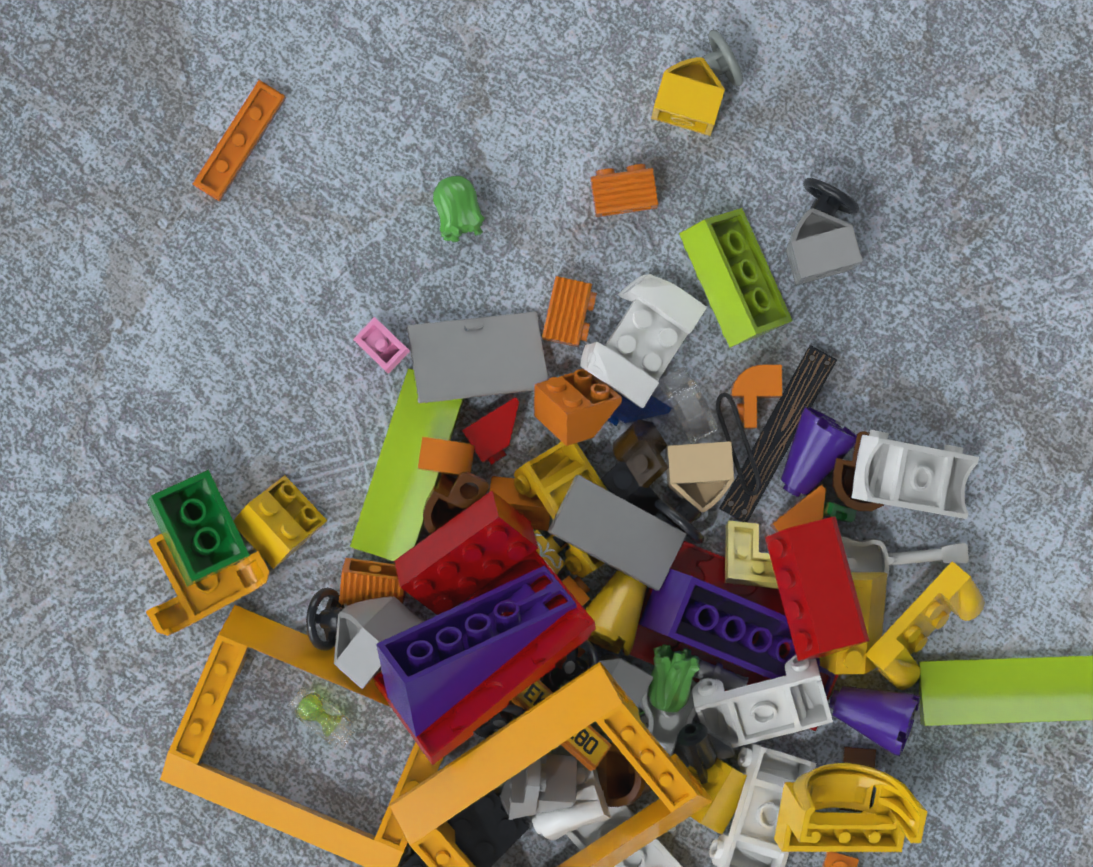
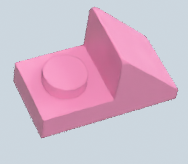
M375 317L353 339L388 374L410 352Z

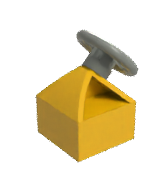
M711 30L708 34L713 53L710 52L702 56V58L696 57L681 61L664 71L651 119L711 136L725 91L717 77L725 74L734 86H741L743 84L740 66L730 46L720 32Z

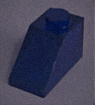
M617 392L622 397V402L607 422L614 426H617L620 422L625 426L633 424L636 420L646 421L667 416L672 407L651 395L644 408H641Z

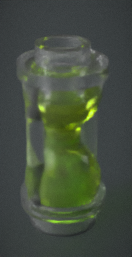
M302 687L288 704V707L293 710L291 714L334 748L338 744L344 747L355 733L351 729L354 722L312 689L308 691L305 687ZM324 707L334 715L327 714ZM312 721L318 722L322 726V729L319 728Z

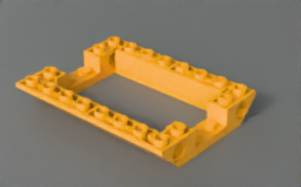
M234 605L217 636L168 751L160 780L364 867H398L408 841L390 807V803L436 773L443 761L442 758L432 765L416 742L376 836L203 762L199 764L215 734L213 730L235 678L240 675L247 659L245 655L248 647L390 707L375 686L374 678L361 689L334 664L335 646L330 650L321 651L313 646L308 635L243 607Z
M598 662L391 802L390 807L409 845L428 867H475L455 844V830L447 820L595 721L659 799L557 867H614L713 802V800L676 754L669 756L640 720L639 710L635 703L603 664Z

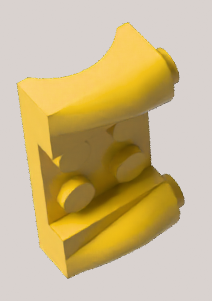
M561 441L546 452L526 462L514 472V485L517 491L529 498L537 495L553 520L575 475H580L607 490L578 443L566 446ZM569 544L571 548L565 552V565L572 574H577L581 578L605 564Z
M952 561L865 655L878 667L877 671L891 684L900 690H906L912 687L920 676V667L911 654L920 651L926 645L927 637L935 629H940L946 624L951 612L964 621L975 619L982 612L985 599L971 576Z

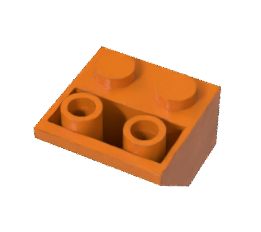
M578 369L573 373L552 377L535 384L534 416L560 441L568 446L594 438L621 404L622 397L610 386L585 369Z

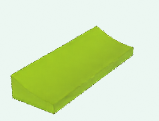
M409 368L350 544L351 548L391 561H395L417 545L424 525L423 508L426 499L433 487L435 488L440 476L439 472L418 469L422 437L451 441L465 399L418 403L414 370Z
M1093 655L918 661V666L920 667L921 725L940 726L1093 720Z

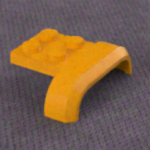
M161 533L148 541L177 597L147 610L146 613L156 632L169 636L262 587L268 581L270 570L260 552L257 551L240 563L233 564L217 574L187 587Z

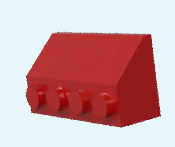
M836 516L786 528L765 537L797 660L822 658L869 642Z

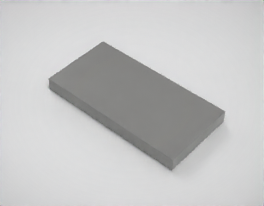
M575 475L548 530V533L658 591L686 536V533L580 475Z

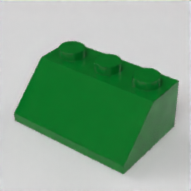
M209 469L157 492L147 500V504L187 587L217 574L250 556Z

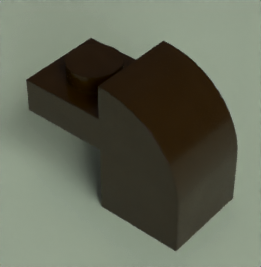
M636 420L613 442L612 448L617 461L627 464L640 487L648 488L669 468L660 454L668 445L653 422Z

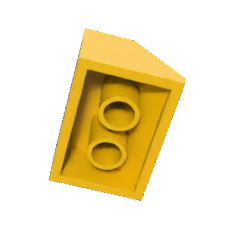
M851 572L870 641L820 658L821 667L834 674H866L877 668L865 654L883 635L888 573Z

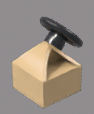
M731 441L670 445L665 448L666 464L669 467L666 470L667 487L679 495L682 500L674 509L661 499H657L654 505L673 525L698 544L704 542V536L691 523L700 518L701 512H706L714 506L734 481Z

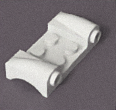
M870 430L869 436L862 435L856 461L852 498L963 519L968 518L964 496L965 486L971 471L978 464L979 457L963 454L964 448L945 444L944 450L889 440V433Z
M795 655L785 664L786 676L725 691L720 680L712 678L702 679L692 688L694 706L700 722L706 725L709 730L730 742L733 748L833 723L816 659L798 661Z
M561 745L556 747V750L547 753L573 756ZM577 760L575 804L569 808L538 813L532 816V823L538 834H543L545 838L554 841L572 830L611 818L596 770L589 771Z
M754 743L748 744L746 748H742L738 755V765L740 766V771L747 775L729 835L722 834L711 843L709 855L712 858L713 865L717 867H785L789 852H782L774 840L784 782H795L802 774L815 769L817 763Z

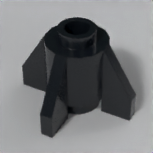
M702 723L685 725L679 731L671 756L676 754L687 768L690 765L697 771L701 784L708 783L707 769L715 764L716 755H718L719 760L735 756L731 743L709 730Z

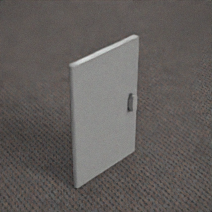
M537 312L407 325L418 403L535 390L536 383L548 380Z

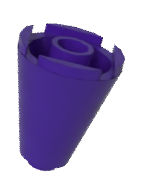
M805 407L781 476V481L785 483L783 489L796 497H800L801 493L808 495L834 468L835 459H843L855 446L857 434L846 426L842 428L835 423L836 420L811 407Z
M842 686L840 691L834 690L829 707L833 709L832 715L893 755L900 757L914 723L913 712L914 710L918 711L921 697L908 693Z

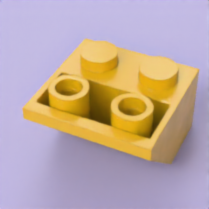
M284 475L250 501L233 521L237 530L256 551L260 552L262 557L274 569L327 522V519Z
M716 757L715 764L707 769L708 783L701 784L711 796L713 802L690 817L722 835L736 812L747 775ZM689 765V771L701 784L697 771Z

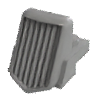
M546 754L508 779L501 793V802L509 815L508 820L572 807L576 801L577 759L573 756Z

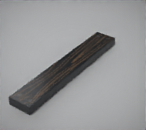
M809 345L751 449L760 474V491L757 495H748L744 491L737 475L719 510L741 522L749 521L794 439L804 408L812 407L837 359ZM747 457L741 467V471L748 489L754 491L756 488V478L749 457Z

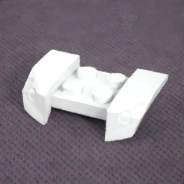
M651 274L636 278L618 294L621 298L632 301V304L605 346L599 342L585 345L580 363L583 369L641 408H644L659 384L658 380L707 308V306L675 284Z

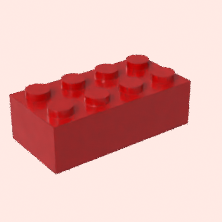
M490 491L394 562L400 588L439 615L456 607L538 549L531 521L495 492Z

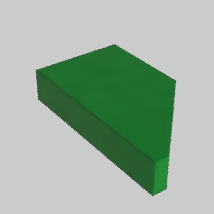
M831 502L824 503L823 517L836 516V520L848 523L855 521L856 510Z

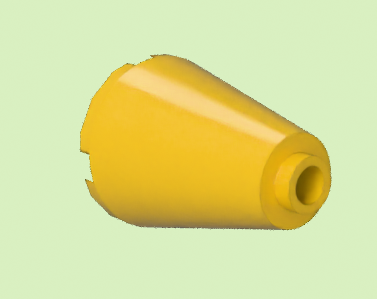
M617 570L585 609L595 621L596 630L591 633L587 640L616 654H619L620 650L624 649L625 656H628L633 648L647 585Z

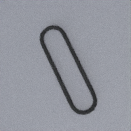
M724 392L716 400L717 415L726 441H731L720 408L722 398L726 397L732 407L755 474L756 488L754 491H750L746 485L732 444L733 462L744 491L748 495L754 496L760 491V474L735 402L730 394Z

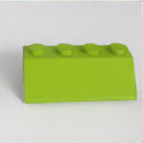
M743 208L706 218L679 233L684 249L689 255L697 278L701 282L709 300V305L714 311L722 329V334L730 348L793 321Z

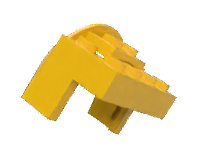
M827 764L802 774L795 782H784L774 840L782 852H902L905 836L910 843H921L927 810L905 784L885 772L859 764ZM873 787H875L876 793L873 806L870 808ZM825 808H847L860 810L863 812L838 813L816 812V810Z

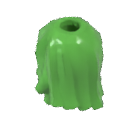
M451 176L438 182L433 192V202L440 218V232L443 240L452 241V243L458 242L462 233L473 231L475 236L481 235L483 233L481 226L485 218L481 214L473 184L463 176Z
M664 644L653 649L655 655L653 658L654 668L651 674L653 679L649 685L648 697L656 709L664 712H678L689 700L692 679L696 672L700 670L699 657L691 655V650L688 648H684L683 651H672L670 645Z

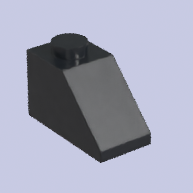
M619 462L600 479L605 487L616 496L653 516L659 512L654 502L660 498L650 486L648 488L640 487L625 462Z

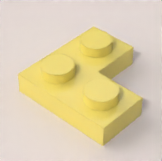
M728 520L725 539V583L778 589L769 553L759 552V524Z

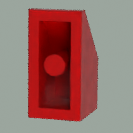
M516 397L462 430L470 444L475 445L474 450L482 463L489 461L493 465L507 456L504 450L510 447L519 409V401Z

